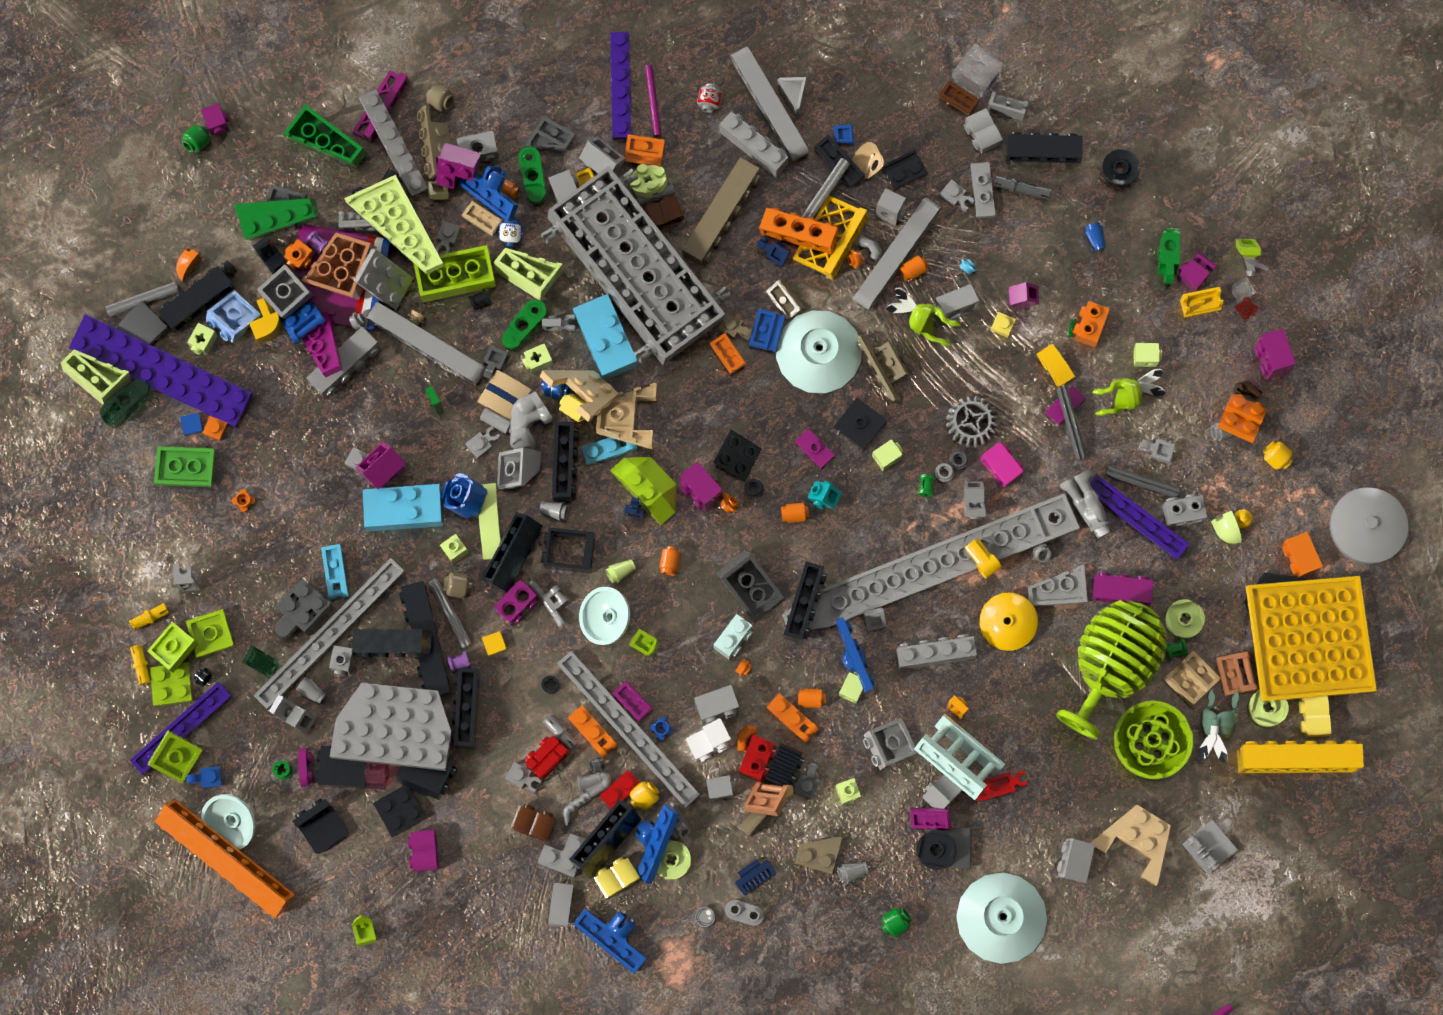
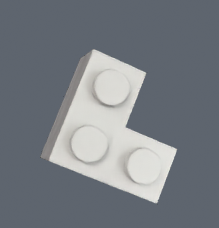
M719 718L703 726V730L687 737L686 742L696 762L699 760L705 762L712 758L711 754L717 751L720 754L728 750L729 745H731V738Z

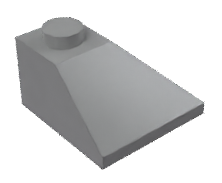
M524 447L500 452L498 458L497 490L524 486L540 471L541 452Z

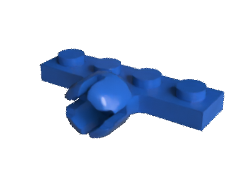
M487 166L483 177L476 173L473 181L459 178L457 184L507 222L513 220L518 204L502 192V187L507 177L504 170L502 172V169L497 166Z
M843 617L836 620V626L846 647L842 657L844 667L849 671H856L865 694L873 692L875 682L872 675H868L865 670L868 667L865 661V653L860 649L857 640L852 639L850 632L853 631L849 621L845 622Z
M663 805L656 824L653 821L649 822L646 820L637 827L636 838L645 847V853L638 866L637 874L645 883L653 882L678 820L679 814L671 805Z
M585 908L573 925L635 974L647 959L644 954L628 942L629 935L636 927L635 922L632 919H628L622 926V923L628 916L619 912L606 924Z

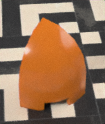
M187 247L177 261L176 271L178 277L183 282L202 259L193 249L190 250Z

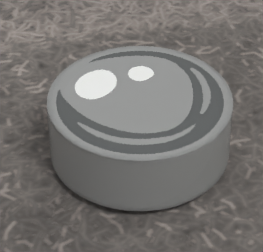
M702 907L696 912L695 920L699 926L709 927L714 923L715 914L710 908Z

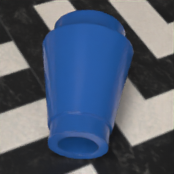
M1099 222L1085 226V233L1095 251L1106 248L1103 226Z

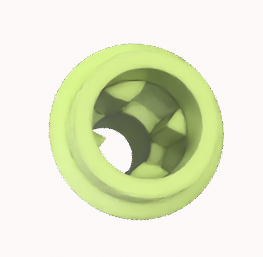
M630 559L609 565V568L606 569V574L612 583H618L633 572L636 567Z

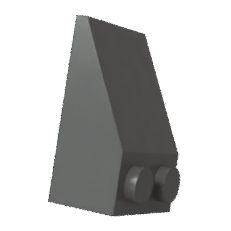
M746 549L716 572L722 583L754 622L784 599L781 592Z

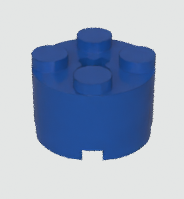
M465 474L454 475L455 478L452 481L448 480L441 493V500L445 504L444 507L464 518L478 516L485 501L487 489L481 483Z

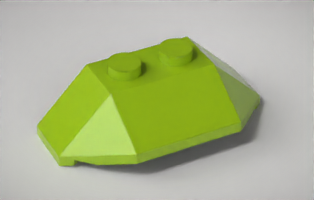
M651 457L623 458L610 470L635 498H639V503L661 526L676 513L677 485Z

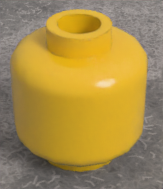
M1274 441L1271 442L1263 451L1264 460L1276 470L1286 469L1292 463V451L1280 441L1276 443Z
M640 782L630 792L632 799L630 803L637 810L647 811L658 801L659 791L651 782Z

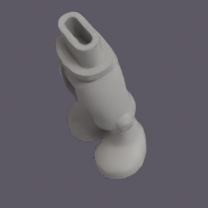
M1089 469L1059 485L1062 490L1069 493L1073 499L1074 508L1078 510L1085 523L1090 527V531H1094L1096 537L1099 538L1111 531L1107 525L1109 522L1106 521V514L1099 500V495L1092 490L1090 485L1093 471ZM1077 484L1080 486L1081 490L1083 491L1084 497L1080 494V492H1079V490H1078V488H1077Z

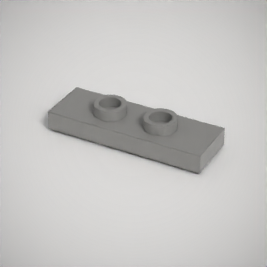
M989 162L970 164L976 219L995 217L990 164Z

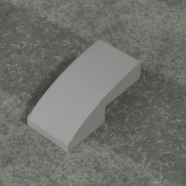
M554 883L548 925L568 927L574 885Z

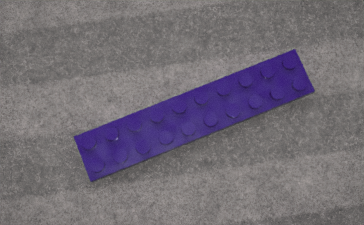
M86 314L69 346L71 350H77L96 358L98 361L106 364L109 363L120 370L129 371L132 379L236 428L253 395L251 392Z

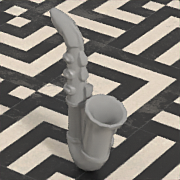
M603 771L589 776L577 775L579 792L586 789V792L582 793L579 798L571 801L564 808L563 820L566 826L569 824L570 813L610 787L612 778L609 773Z

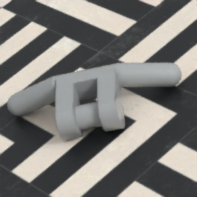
M534 580L529 581V587L548 609L558 627L563 628L565 622L558 609L569 602L568 597L561 593L562 589L559 585L554 586L545 594ZM554 596L558 600L556 603L551 601V598Z

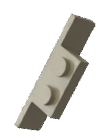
M425 104L418 110L417 121L420 125L421 152L425 162L424 173L427 180L431 181L437 176L436 160H438L444 144L451 143L448 123L431 122L429 105Z
M859 335L857 337L859 340L858 345L866 353L869 365L875 369L877 380L885 387L887 398L893 402H901L902 399L894 383L907 376L908 372L892 343L886 342L874 350L866 335Z

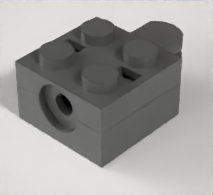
M302 578L276 606L284 616L275 625V632L281 638L288 639L300 628L308 636L334 607Z

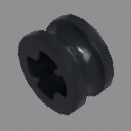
M549 675L542 680L541 685L546 693L554 694L558 691L559 682L556 677ZM549 680H553V683H556L555 686H552L551 690L548 689V686L545 687V683H549Z

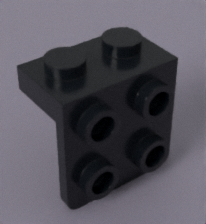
M327 799L315 801L311 809L308 811L302 810L295 815L296 819L293 820L295 826L300 829L316 854H321L349 833Z

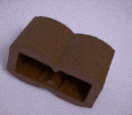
M667 195L661 198V201L658 203L650 202L643 206V210L659 230L684 220V215L676 196L671 197V195Z
M524 804L523 807L518 806L510 828L519 833L548 842L556 822L553 814L547 811H542V813L534 811L535 807Z

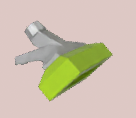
M1236 239V248L1244 257L1248 276L1255 275V266L1266 271L1270 269L1267 265L1255 259V257L1261 255V247L1255 239Z

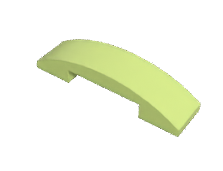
M496 483L482 484L487 489V495L479 514L483 560L492 559L501 542Z

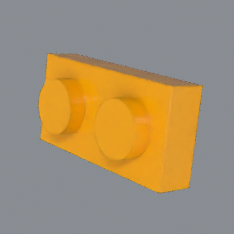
M954 695L949 700L947 707L960 720L968 712L966 707L968 704L963 698H957Z

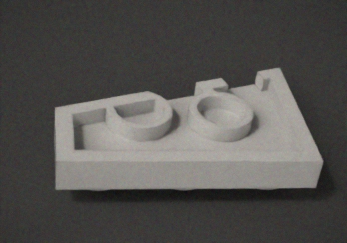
M1084 564L1029 586L1027 588L1028 600L1034 607L1087 603Z

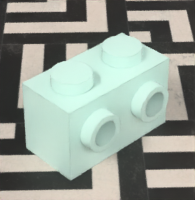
M736 614L714 643V649L729 660L732 656L735 657L741 650L740 645L744 640L747 641L753 634L751 631L752 625Z

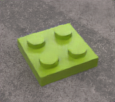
M223 609L186 621L190 637L198 642L194 648L197 658L235 647Z
M171 622L147 652L174 673L197 646L198 642L175 623Z
M181 663L174 673L165 666L150 668L153 706L193 702L190 663Z
M168 730L149 760L148 765L183 783L186 775H188L201 754L202 748Z

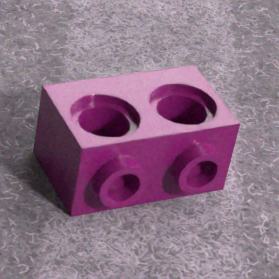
M519 580L493 608L512 626L514 623L518 624L524 618L523 614L528 609L532 610L536 606L538 597L524 582ZM522 593L529 594V598L526 601H520L519 596ZM508 607L516 609L513 615L505 614Z

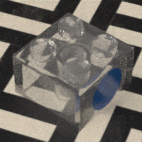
M974 43L953 70L951 79L982 100L1003 73L1005 64Z

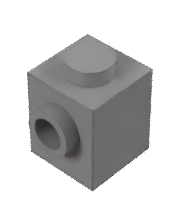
M333 646L329 666L330 670L334 671L333 674L338 676H345V673L351 674L355 656L353 648Z
M729 775L706 779L710 801L733 797L732 792L736 791L735 782L730 780Z

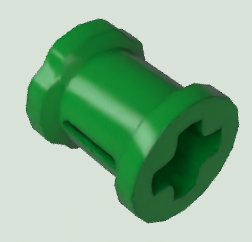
M927 474L920 475V490L917 492V495L934 497L933 484L936 477Z
M1180 639V642L1173 644L1167 643L1165 653L1168 660L1181 655L1188 656V649L1184 639Z
M280 760L274 763L272 767L274 775L280 780H288L292 776V767L285 761ZM279 768H281V769L285 768V769H286V773H284V772L280 773V772H279Z

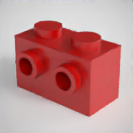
M753 735L739 769V774L757 781L766 778L770 767H767L769 759L773 760L777 751L774 748L775 743Z

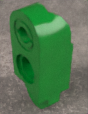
M525 147L519 152L518 161L527 197L533 204H540L546 197L541 156L536 148ZM532 155L533 159L528 161L526 160V156ZM532 175L538 176L534 181L529 180V177Z
M1179 228L1165 229L1158 247V274H1164L1165 284H1173L1174 275H1177L1178 266L1180 265Z
M530 300L512 320L509 328L502 335V342L506 349L514 350L520 346L522 347L541 327L542 319H547L546 306L542 301ZM536 308H538V309H539L538 313H537V314H533L532 312H533ZM521 324L528 325L525 330H520L519 326Z

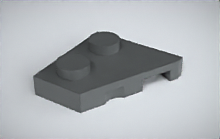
M543 116L526 142L525 147H533L539 150L567 151L576 135Z

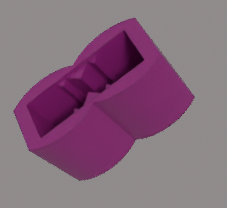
M436 831L411 832V837H408V848L412 849V857H409L410 868H413L415 873L438 871L439 858Z

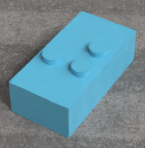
M608 294L573 308L578 325L601 377L605 381L638 367L637 359Z
M440 484L380 488L379 490L363 489L365 529L367 532L444 526L443 502L441 500L442 488Z

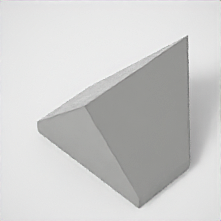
M806 77L777 79V87L794 114L798 116L806 92Z

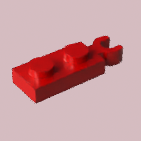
M1020 771L1015 777H1012L1011 773L1008 772L984 779L983 782L987 786L979 794L977 801L981 802L1015 792L1016 785L1019 787L1026 786L1028 781H1019V776L1024 775L1025 772Z

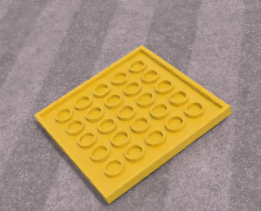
M1360 576L1246 586L1262 702L1377 691Z

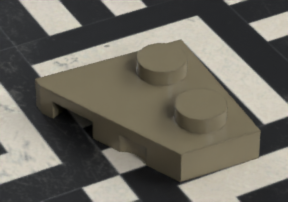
M842 837L799 844L794 864L832 875Z

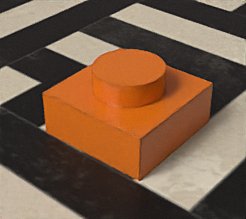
M209 416L202 434L221 441L228 424Z

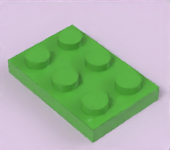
M157 446L154 484L213 487L216 450L213 448Z

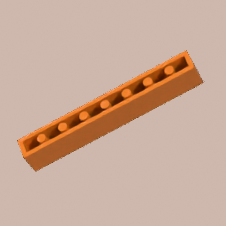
M173 799L164 805L155 820V823L162 830L167 831L177 842L182 843L192 854L198 856L207 866L213 868L222 878L228 880L237 890L243 892L252 902L263 908L268 915L276 918L286 910L295 896L293 892L178 800Z

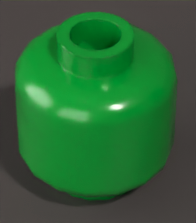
M191 126L182 135V145L191 153L202 151L210 142L209 131L204 126Z
M895 907L883 915L882 921L884 924L881 927L887 935L891 934L894 937H899L910 929L912 919L904 908Z

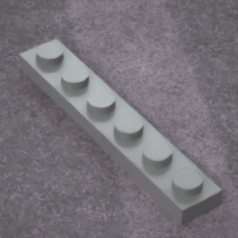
M375 89L360 96L359 100L410 197L428 190L377 90Z

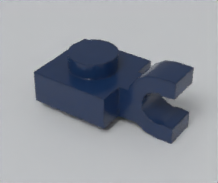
M766 235L757 244V247L768 252L767 258L780 266L785 264L792 250L778 240L772 243V240Z
M632 497L631 504L625 505L624 513L628 517L644 519L645 508L639 504V498Z

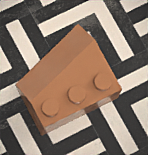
M335 233L324 248L322 255L313 263L311 270L301 281L359 301L363 288L355 283L354 279L371 248L377 249V247L371 243Z

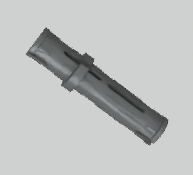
M996 174L993 185L1010 190L1009 192H1021L1046 200L1049 199L1051 188L1023 182L1015 177L1013 179L998 174Z

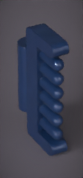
M756 859L737 872L741 878L736 881V885L742 894L746 896L747 891L751 892L750 887L754 890L755 886L759 887V883L763 884V880L767 881V877L771 878V874L774 876L776 872L767 860L760 864Z

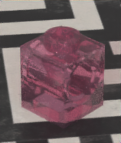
M367 762L365 768L366 788L386 790L390 776L389 765Z

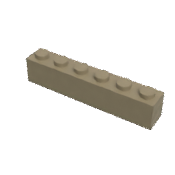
M741 157L739 158L683 247V256L700 266L710 260L713 254L711 252L714 246L718 247L722 240V233L729 230L732 224V217L739 214L742 201H746L749 198L752 185H757L761 176L757 166Z

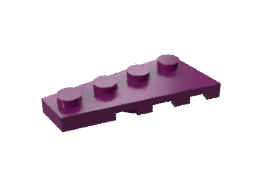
M325 312L322 315L327 322L323 325H318L304 336L302 341L322 374L328 377L343 369L331 315Z

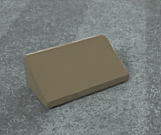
M779 279L766 291L781 313L785 315L787 321L806 309L785 279Z
M751 812L739 826V829L751 837L768 815Z

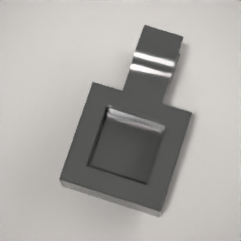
M493 346L489 347L483 361V365L487 366L483 374V380L489 382L495 369L501 371L508 352Z
M810 763L807 775L800 774L794 793L813 799L819 780L814 779L818 768L817 764Z

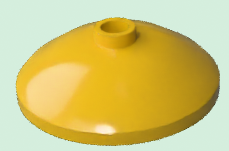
M1001 593L991 598L983 607L980 614V628L984 638L992 646L1005 651L1018 650L1026 646L1035 636L1038 628V616L1032 603L1025 597L1016 593ZM1007 617L1011 619L1009 625L1004 623V619Z

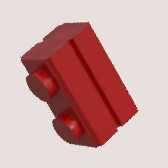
M553 735L550 738L548 736L545 737L539 744L541 747L536 752L534 750L531 751L525 758L527 760L525 762L526 766L541 781L570 754Z

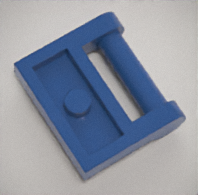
M311 300L288 317L282 324L290 338L297 345L304 336L318 325H323L327 321Z

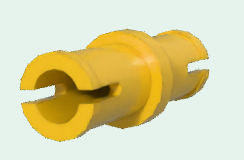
M162 603L149 611L145 610L143 614L129 620L133 630L136 631L149 623L153 624L155 620L169 614L165 604Z
M142 645L130 647L134 661L133 669H136L139 685L151 683L147 668L149 664L145 660Z

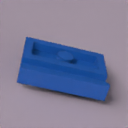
M758 309L749 346L776 352L785 315Z

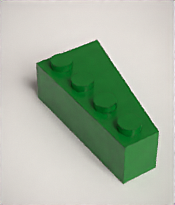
M307 105L302 108L283 133L287 139L356 168L368 154L363 147Z
M310 198L234 204L244 238L250 241L320 218L316 201Z

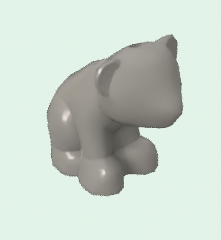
M535 391L519 398L512 407L510 444L514 449L524 447L535 450L537 445L530 427L538 421L542 424L552 422L551 414Z

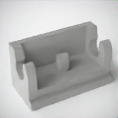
M992 91L987 111L1023 121L1028 101L1022 102L998 95L995 91Z
M339 211L340 230L354 233L378 231L357 212L344 213Z
M971 284L936 297L937 307L943 310L945 317L949 320L957 319L980 309L979 299Z
M179 563L173 564L174 585L182 592L201 590L198 574L194 571V577L192 576L190 565H186V572V570L180 568Z

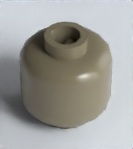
M439 84L428 89L426 93L427 104L440 112L449 110L454 104L452 91Z
M451 572L448 576H445L443 591H446L447 596L465 598L467 592L471 593L472 581H469L467 574Z

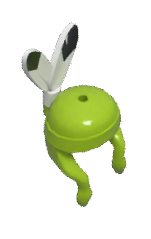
M896 288L895 293L901 303L888 305L887 311L892 313L911 312L909 325L915 333H921L929 341L938 342L943 346H950L951 344L946 339L933 335L932 316L937 315L942 322L949 326L955 327L961 326L958 321L947 319L940 307L928 303L916 304L904 289Z
M1154 369L1142 376L1138 381L1130 378L1115 379L1111 382L1109 388L1094 390L1093 394L1103 395L1113 392L1116 388L1119 389L1116 394L1114 409H1101L1095 414L1103 416L1106 414H1118L1125 409L1133 410L1139 407L1142 402V391L1155 396L1165 395L1166 392L1162 387L1151 384L1161 377L1163 370Z

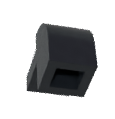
M268 235L252 246L272 275L287 263Z

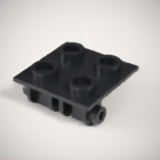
M730 429L713 461L715 463L714 466L719 469L723 468L742 481H745L762 448Z

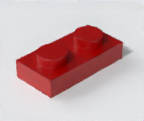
M627 770L599 797L612 809L619 799L625 801L630 796V792L640 782Z

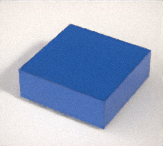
M852 124L834 126V138L838 145L854 144Z
M200 413L180 417L184 436L203 432Z

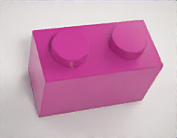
M998 442L985 452L980 460L1005 489L1022 476L1024 472L1022 469L1024 467L1018 459L1014 460L1010 455L1011 450L1007 445H1002L1001 442Z

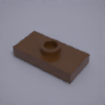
M951 81L947 82L938 96L968 116L972 114L980 102V99Z

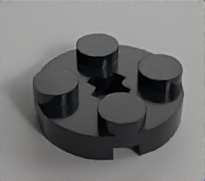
M932 830L919 839L916 853L920 862L925 867L931 870H942L951 866V863L955 860L957 848L954 839L947 833L940 830ZM939 845L942 851L937 856H934V852L931 849Z

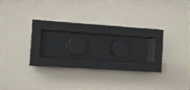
M829 135L814 146V149L832 169L835 168L841 158L850 163L841 177L850 188L865 178V174Z

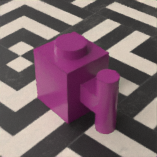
M1200 252L1194 257L1200 262L1199 264L1192 259L1189 263L1185 262L1178 270L1181 272L1178 279L1195 292L1210 274L1205 268L1207 267L1213 271L1217 267L1216 264Z

